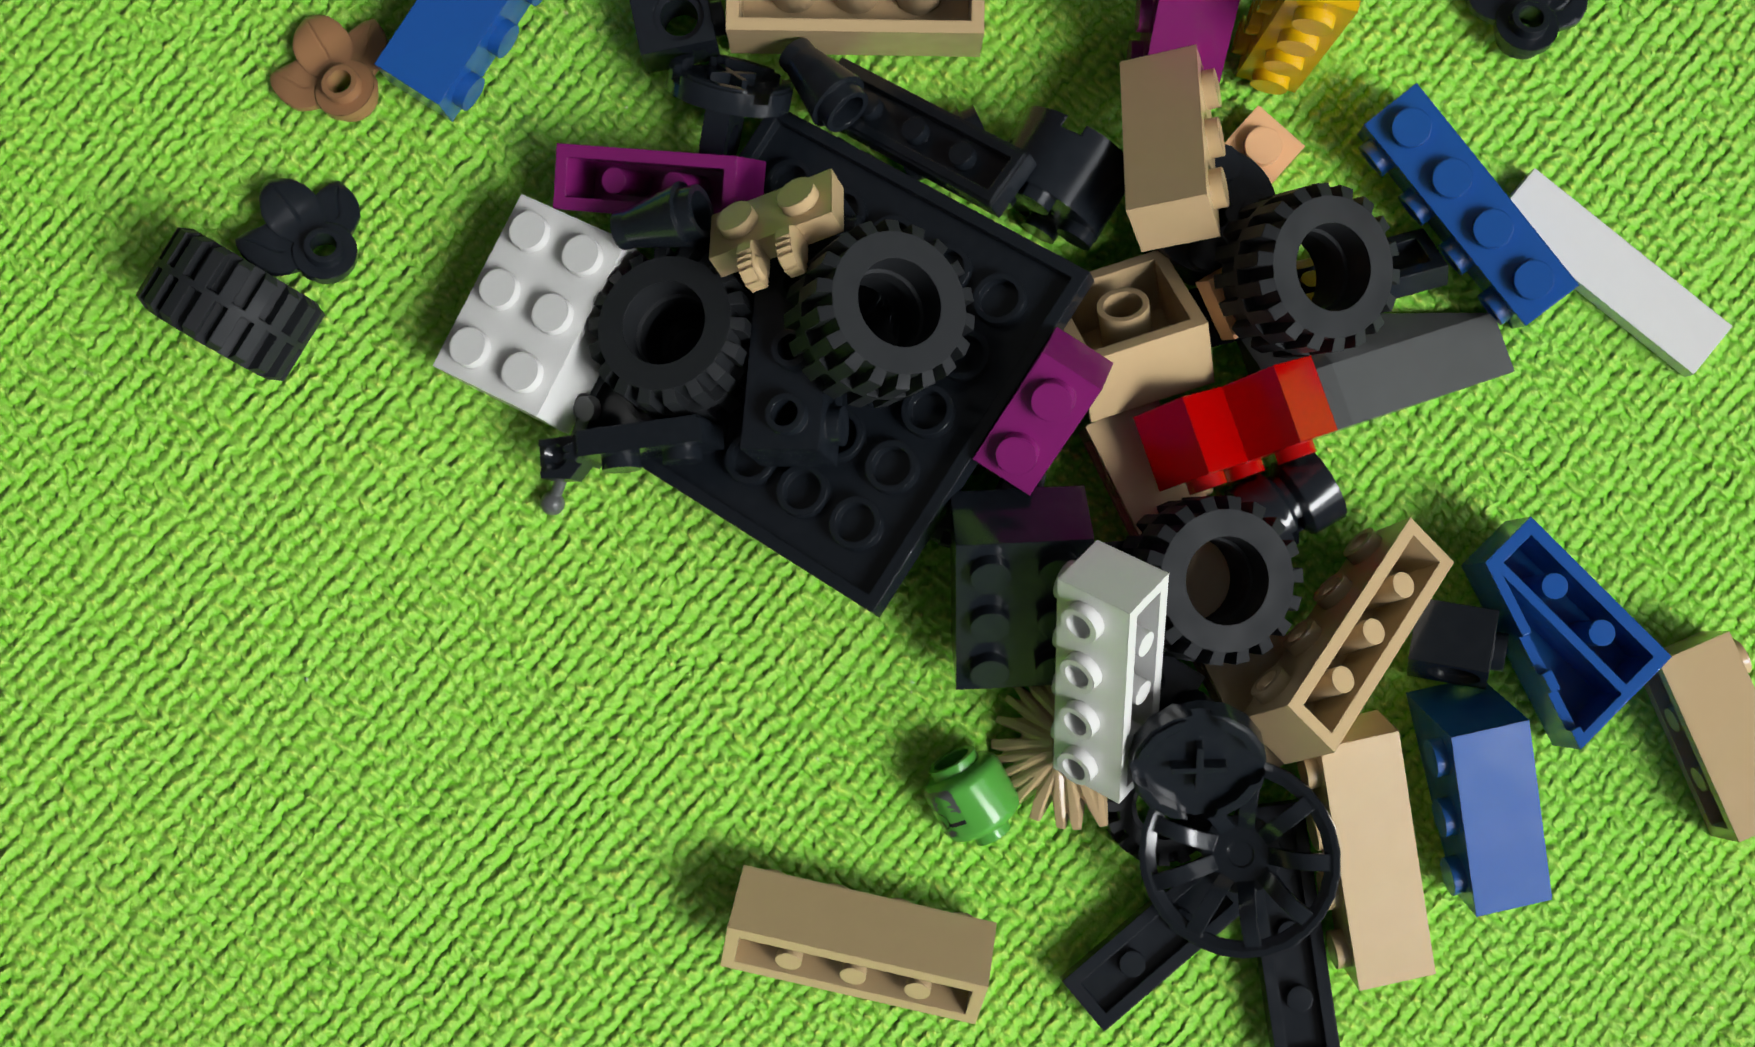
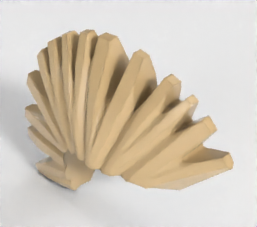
M1051 685L1028 686L1030 691L1024 687H1013L1021 699L1019 700L1007 695L1004 701L1024 718L997 716L995 722L1021 733L1022 736L1020 738L991 739V748L1003 751L1002 754L996 755L1002 764L1014 763L1005 768V771L1018 792L1019 805L1036 793L1029 818L1040 821L1053 800L1056 827L1066 829L1069 817L1072 829L1081 830L1084 806L1086 804L1099 827L1108 826L1107 797L1085 785L1073 783L1063 773L1053 769L1054 739L1051 738L1050 731L1054 721L1055 694L1052 693Z

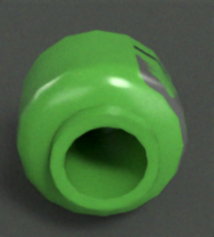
M967 745L945 754L929 768L931 778L925 785L924 795L944 833L950 839L957 842L975 840L978 846H984L997 841L1010 830L1011 826L1008 820L1018 809L1019 795L1002 763L994 753L986 750L976 751L974 746Z

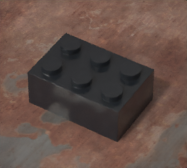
M1084 485L1037 487L1031 495H1028L1019 488L957 491L951 497V642L956 690L1052 685L1056 667V647L1053 646L1052 638L1057 621V598L1053 594L1054 583L1062 567L1070 560L1076 561L1094 543V534Z

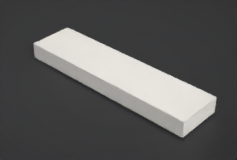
M1536 168L1530 171L1510 194L1509 198L1578 282L1579 286L1575 290L1682 376L1694 375L1733 327Z

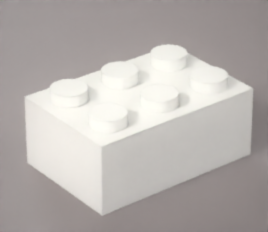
M521 194L433 366L464 384L569 435L577 419L573 411L575 400L580 396L590 395L600 375L597 370L601 365L591 358L589 345L597 341L588 332L589 319L599 317L601 312L594 305V302L599 292L608 295L614 286L608 279L618 269L623 275L632 269L629 260L642 253L636 248L622 250L616 245L611 233Z

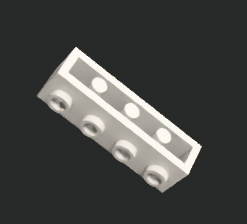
M1096 540L1076 561L1070 560L1062 567L1053 588L1054 597L1057 598V621L1052 638L1053 646L1056 647L1055 675L1051 685L1052 693L1055 694L1054 721L1050 731L1051 738L1054 739L1053 769L1063 773L1073 783L1085 785L1120 804L1134 788L1128 757L1133 736L1150 716L1159 712L1169 573Z

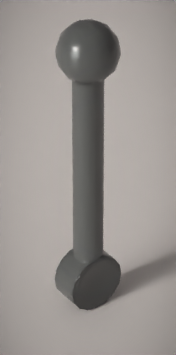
M588 395L580 396L575 400L573 411L577 419L571 435H576L575 431L587 429L589 421L599 418L602 408L598 398ZM554 481L551 490L543 494L540 499V507L545 514L553 516L563 511L565 500L562 494L567 482Z

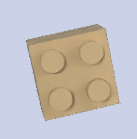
M1155 250L1090 271L1094 283L1063 331L1113 362L1102 391L1087 411L1091 422L1215 382L1208 321L1169 258Z

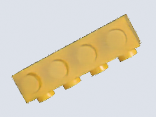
M1252 0L1248 15H1243L1239 22L1231 52L1241 55L1236 76L1251 80L1250 85L1264 93L1275 95L1285 94L1287 91L1295 93L1358 13L1361 0Z

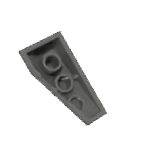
M1380 313L1385 323L1377 333L1366 335L1367 342L1356 348L1344 349L1342 352L1311 355L1338 429L1324 436L1515 372L1498 323L1489 313ZM1252 337L1237 341L1248 375L1276 364L1303 358L1273 357V352L1260 353L1250 347Z

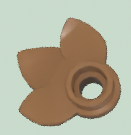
M310 15L298 25L293 36V52L297 60L271 73V86L274 92L289 107L296 111L304 112L322 109L329 117L346 122L363 120L374 111L378 103V82L375 75L379 69L374 63L388 44L387 36L375 19L362 22L348 33L339 22L329 16Z

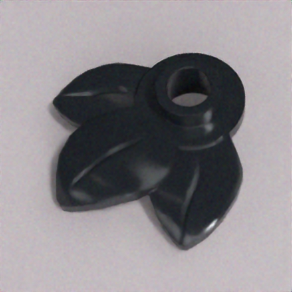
M1465 0L1470 12L1474 16L1493 25L1495 42L1504 54L1515 59H1529L1549 49L1556 39L1558 32L1575 27L1581 21L1588 4V0Z
M275 178L266 180L262 184L259 195L261 215L266 224L247 231L235 239V244L240 254L248 262L272 276H284L300 272L307 279L320 284H334L348 276L355 268L358 260L357 244L352 235L359 224L361 216L359 204L354 194L340 181L329 183L315 195L306 185L293 179ZM321 245H333L336 247L335 251L328 256H319L313 252L316 247Z

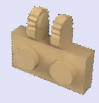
M832 168L808 178H796L780 189L749 201L732 203L721 212L713 214L711 217L709 260L721 277L738 272L745 287L753 293L769 286L768 277H770V259L778 258L784 272L791 278L807 272L808 245L844 232V188Z

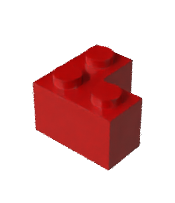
M1311 355L1270 366L1218 388L1178 398L1133 417L1159 492L1186 484L1189 496L1225 484L1227 481L1230 483L1265 471L1261 458L1275 454L1278 465L1315 453L1317 450L1313 439L1338 430Z

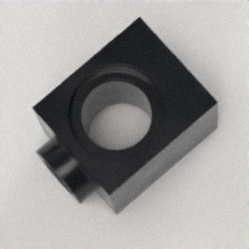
M630 0L640 53L648 74L668 70L671 59L679 55L693 53V55H696L694 64L707 62L710 56L717 57V55H720L717 38L727 36L721 0ZM688 15L697 20L695 28L686 35L675 36L666 31L668 23L677 16Z
M1431 599L1413 628L1407 676L1486 690L1490 670L1503 672L1509 634L1496 632L1500 611Z

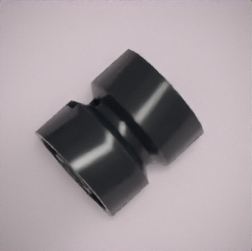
M1316 453L1278 465L1276 460L1271 463L1270 476L1266 477L1257 473L1225 490V495L1241 497V502L1254 501L1265 507L1264 517H1278L1286 526V529L1280 535L1281 539L1294 540L1296 545L1299 544L1300 531L1305 530L1311 534H1317L1346 517L1347 514L1346 503L1339 486Z

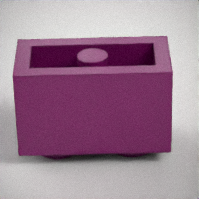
M1056 327L976 452L973 460L1023 492L1031 495L1102 391L1113 362Z

